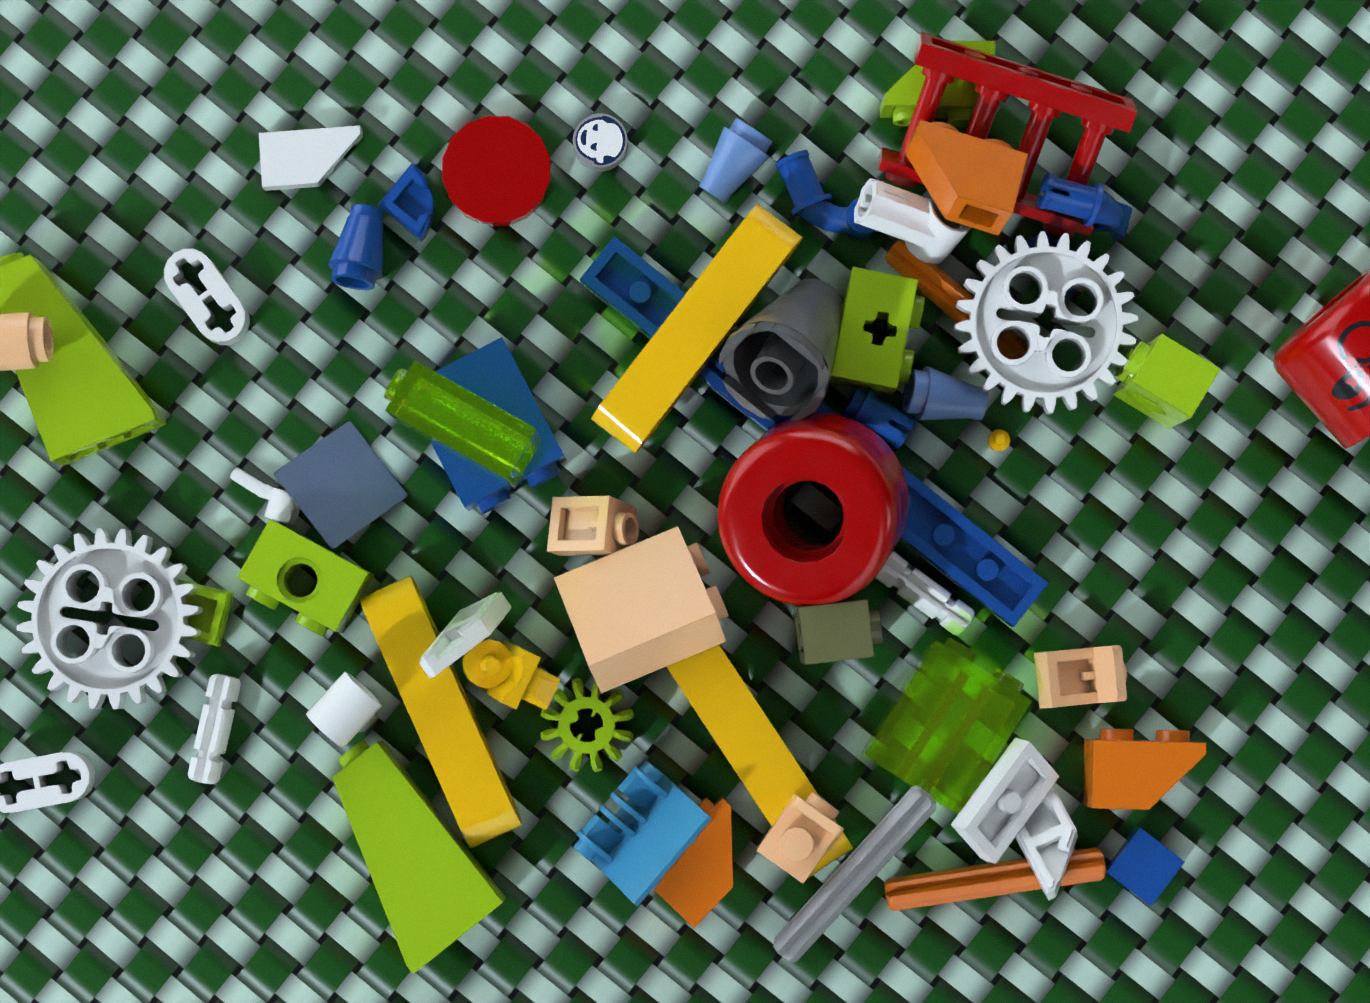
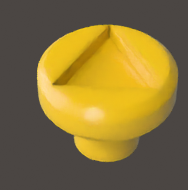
M994 430L988 436V445L994 451H1004L1010 444V437L1004 430Z

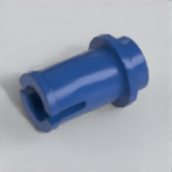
M857 386L845 404L841 415L862 423L882 439L891 443L893 447L899 449L908 437L904 432L907 430L911 431L916 418L906 415L873 396L874 389L869 387L865 391Z

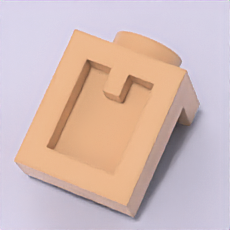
M610 495L552 498L547 552L557 556H607L636 543L639 535L637 509L634 506Z
M811 792L806 801L794 793L756 848V851L804 884L835 837L838 838L844 830L843 827L834 822L840 811L813 792Z

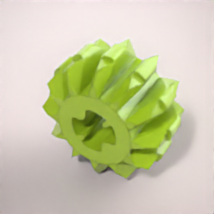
M580 678L572 680L575 700L571 701L565 692L557 688L553 696L564 707L562 712L552 708L542 709L541 716L548 720L558 721V728L546 729L540 735L543 741L551 740L558 736L563 740V743L551 753V757L554 760L563 757L570 748L575 751L570 762V769L572 771L578 772L582 766L584 754H590L591 767L594 772H599L603 769V761L599 750L604 748L610 758L616 762L623 757L621 751L610 742L613 737L624 742H632L634 734L628 730L616 729V722L628 721L634 718V712L632 709H626L616 714L613 713L611 707L620 702L624 697V693L621 690L614 691L604 702L600 699L601 692L595 681L591 697H585L584 684ZM582 709H592L591 716L594 717L598 713L603 720V727L595 730L596 739L593 741L582 740L584 733L576 736L572 729V723L580 720L579 711Z

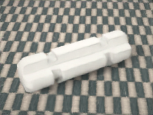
M892 552L886 564L875 578L889 588L893 585L899 589L897 591L898 595L931 619L937 616L941 619L939 624L953 635L963 633L974 618V610L960 599L954 602L950 599L951 593L917 568L910 570L906 567L909 562L895 552Z
M213 674L209 678L205 695L210 697L209 703L203 704L194 748L198 749L196 756H191L188 769V778L193 781L215 784L220 779L223 762L219 761L220 754L226 753L235 710L231 709L232 702H237L241 687L240 680L235 677Z

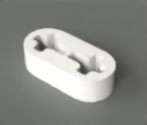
M182 249L175 252L167 260L164 268V280L172 294L198 330L211 342L219 345H232L239 342L246 335L250 326V317L245 305L216 265L205 254L195 249ZM190 263L195 268L203 264L204 269L200 271L198 276L207 290L201 295L188 283L179 285L178 282L184 277L183 271L180 269L184 264ZM214 299L227 312L235 308L236 313L230 318L234 327L228 332H225L220 327L213 330L210 328V325L216 319L207 304Z
M60 752L0 764V784L8 781V772L12 771L15 780L33 778L35 789L17 793L16 803H13L11 795H1L0 792V811L3 813H14L73 802L84 798L92 790L95 783L96 772L92 762L85 755L78 752ZM64 761L68 762L70 769H79L81 773V780L72 783L71 793H68L65 784L47 786L45 775L62 772Z

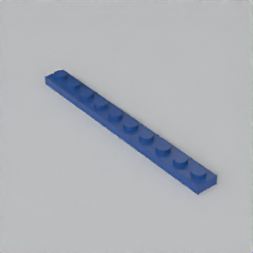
M615 236L580 278V282L650 339L686 294ZM727 339L698 375L700 379L765 431L793 417L776 415L773 421L760 418L743 408L731 396L723 382L726 376L723 362L719 365V355ZM823 402L814 412L838 415ZM901 466L908 487L909 504L907 521L900 539L1010 627H1014L1049 583Z

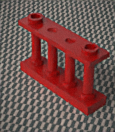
M921 32L914 51L915 65L923 67L921 73L926 77L900 152L882 147L878 156V170L886 172L885 177L887 180L903 187L917 188L918 183L923 184L905 155L908 142L920 120L929 123L934 122L946 85L953 84L955 77L976 84L975 91L979 95L965 132L967 135L983 140L987 139L1000 101H1006L1008 94L1029 101L1028 108L1032 112L1018 151L1027 153L1028 156L1013 213L1044 222L1042 227L1046 231L1060 237L1064 233L1069 234V238H1073L1075 233L1090 237L1094 225L1091 227L1085 226L1081 218L1046 208H1037L1038 196L1026 191L1053 118H1059L1061 112L1082 118L1081 125L1085 129L1066 180L1088 185L1106 135H1112L1115 128L1130 133L1138 112L1133 100Z

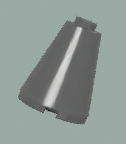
M813 278L804 279L737 328L728 337L719 355V365L723 362L726 373L723 382L727 391L743 408L760 418L772 421L776 415L793 416L790 422L802 420L816 412L829 390L843 313V301L838 291L825 281Z

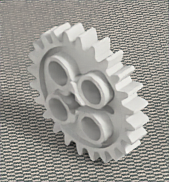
M1040 231L1033 248H1029L1026 240L1022 235H1019L1015 238V253L1013 255H1010L1001 245L996 246L994 254L998 264L993 266L984 260H980L976 267L984 280L981 282L975 279H966L963 284L974 295V299L958 300L955 307L969 314V320L961 321L954 325V331L970 334V340L958 348V353H975L977 358L967 370L968 374H976L985 370L989 376L984 382L982 390L987 392L997 384L1002 386L1004 390L1001 396V404L1006 405L1016 394L1022 396V411L1026 413L1031 410L1036 399L1042 400L1046 414L1054 412L1057 398H1062L1069 411L1077 408L1076 392L1078 391L1090 401L1098 398L1093 382L1097 380L1104 385L1112 386L1116 381L1107 368L1109 365L1124 368L1128 360L1117 350L1119 347L1133 346L1137 340L1133 336L1122 332L1123 326H1128L1138 321V315L1122 312V305L1135 297L1134 293H1117L1114 287L1125 276L1124 272H1115L1107 276L1103 269L1107 265L1110 256L1106 253L1094 262L1088 259L1091 245L1089 241H1085L1076 252L1069 250L1070 240L1067 233H1064L1057 242L1056 247L1049 246L1045 231ZM1018 276H1027L1033 279L1039 289L1037 301L1031 304L1016 302L1009 292L1010 281ZM1082 288L1091 295L1093 309L1089 315L1076 316L1069 312L1065 305L1067 290ZM998 309H1006L1016 314L1037 318L1044 309L1052 312L1051 321L1064 325L1092 328L1094 336L1087 338L1066 330L1053 329L1047 337H1042L1039 335L1040 326L1037 324L1000 319L997 317L996 312ZM1015 330L1024 336L1027 350L1022 358L1008 359L999 352L997 338L1001 332ZM1070 342L1079 349L1081 363L1077 370L1064 371L1055 365L1052 351L1056 344Z
M97 528L93 545L84 534H74L75 551L72 552L64 545L56 544L53 546L58 559L56 564L38 560L36 564L45 575L42 582L25 580L24 584L36 595L34 601H21L17 605L20 609L32 613L31 621L17 625V631L33 633L34 638L33 641L21 649L22 653L40 654L42 658L35 664L32 672L34 674H43L49 671L54 673L47 687L50 691H58L66 684L70 685L67 694L68 702L77 703L88 692V703L91 709H100L106 695H108L113 709H124L126 693H129L136 704L146 703V686H149L157 693H165L167 689L162 678L164 673L177 678H181L184 675L181 668L175 662L178 656L195 657L196 653L186 646L184 642L185 637L199 636L202 631L188 625V617L203 612V607L187 605L186 598L192 595L197 586L196 584L179 585L177 580L184 575L188 567L182 563L170 567L166 566L172 553L170 548L162 547L154 554H150L153 544L152 537L143 535L133 547L131 531L126 529L119 530L114 543H112L108 530L103 528ZM92 572L99 581V590L91 601L85 603L77 595L76 584L83 574ZM147 580L153 586L155 598L148 609L138 611L131 602V592L138 582ZM64 607L99 612H111L112 610L117 615L155 620L158 622L159 628L156 631L124 626H110L108 628V625L105 623L66 618L62 615V610ZM80 626L89 636V647L83 656L76 658L67 648V637L73 629ZM136 635L144 643L145 655L138 665L132 667L123 660L121 648L128 637Z

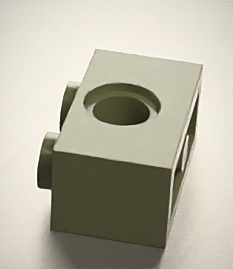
M868 599L793 607L799 662L805 665L874 657L873 644L883 643L879 610H869Z

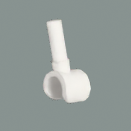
M239 467L233 470L230 479L258 497L269 500L264 517L288 525H295L300 508L288 492L264 484Z

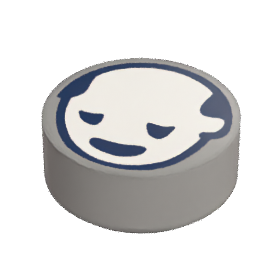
M597 113L587 116L577 125L573 134L575 155L581 164L594 171H607L615 168L622 162L628 149V138L624 126L618 119L608 114Z

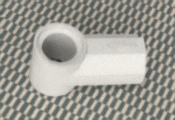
M872 178L861 189L859 200L854 208V223L904 240L910 253L925 263H941L972 228L946 220L932 198L928 199Z
M345 671L308 710L306 715L328 738L344 748L357 733L366 732L379 718L377 712L383 705L370 689Z

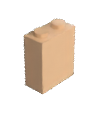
M678 526L554 577L587 664L601 694L726 642L719 620L729 617L716 585L705 589L701 577L710 573L697 542L689 546L686 545Z

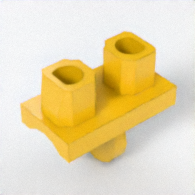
M485 638L465 653L462 661L463 671L468 680L481 687L480 689L491 697L516 710L521 699L547 710L561 680L537 667L541 657L505 639L501 643L494 639Z

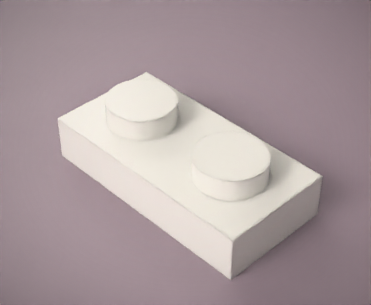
M1015 737L954 819L951 826L981 859L996 864L1057 781L1059 775L1030 741Z

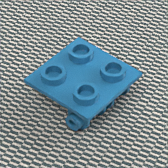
M647 760L640 769L634 766L630 774L618 787L629 798L627 801L614 791L609 795L621 806L619 811L615 814L602 804L598 809L610 821L606 823L595 814L584 828L576 834L580 839L573 846L587 860H592L637 907L650 891L659 884L662 877L683 852L694 843L700 832L712 819L668 777Z

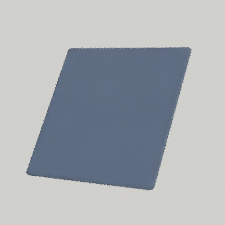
M350 421L274 472V476L331 549L339 546L407 497L405 490Z

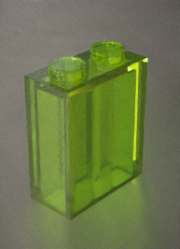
M416 360L413 361L408 371L400 368L395 373L384 394V398L390 401L385 411L399 424L514 489L542 442V438L536 428Z
M949 637L944 645L937 640L930 641L860 754L910 786L918 785L933 796L937 803L958 815L983 781L1032 701L1020 694L1025 686L1021 681L997 667L992 675L973 664L977 657L976 653Z

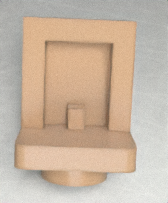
M1120 645L1034 653L1040 709L1126 701L1127 669L1123 661V652Z

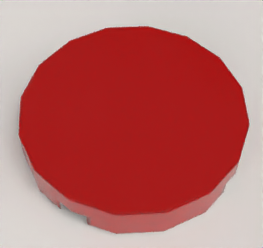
M485 116L467 123L451 138L442 159V180L451 202L465 217L483 224L509 226L527 219L542 205L551 181V160L543 140L528 124L509 116Z

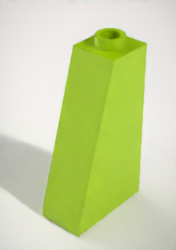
M20 252L1 257L0 314L33 312L36 317L47 316L53 330L54 356L52 361L40 362L39 367L34 369L15 370L50 461L65 466L167 425L163 414L45 264L32 255L24 257V254Z
M362 740L337 760L343 769L335 774L332 779L406 966L414 974L501 905L506 897L384 741H378L370 747L365 740Z

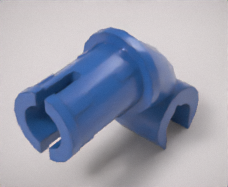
M807 150L798 151L776 162L775 166L779 170L794 204V208L791 210L793 217L800 216L818 228L834 233H846L851 238L858 240L867 239L876 232L874 229L854 223V208L859 198L852 201L848 207L835 206L830 203L833 200L831 193H824Z
M1047 173L1039 189V191L1045 193L1044 196L1038 195L1037 208H1046L1081 218L1084 223L1083 225L1089 227L1094 225L1092 233L1096 231L1109 232L1113 234L1112 239H1125L1132 208L1117 202L1104 191L1103 184L1095 183L1091 187L1056 177L1054 174Z

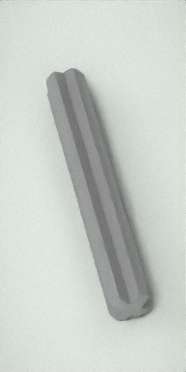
M918 785L911 787L776 935L773 947L779 955L791 963L797 962L936 811V800L930 793Z

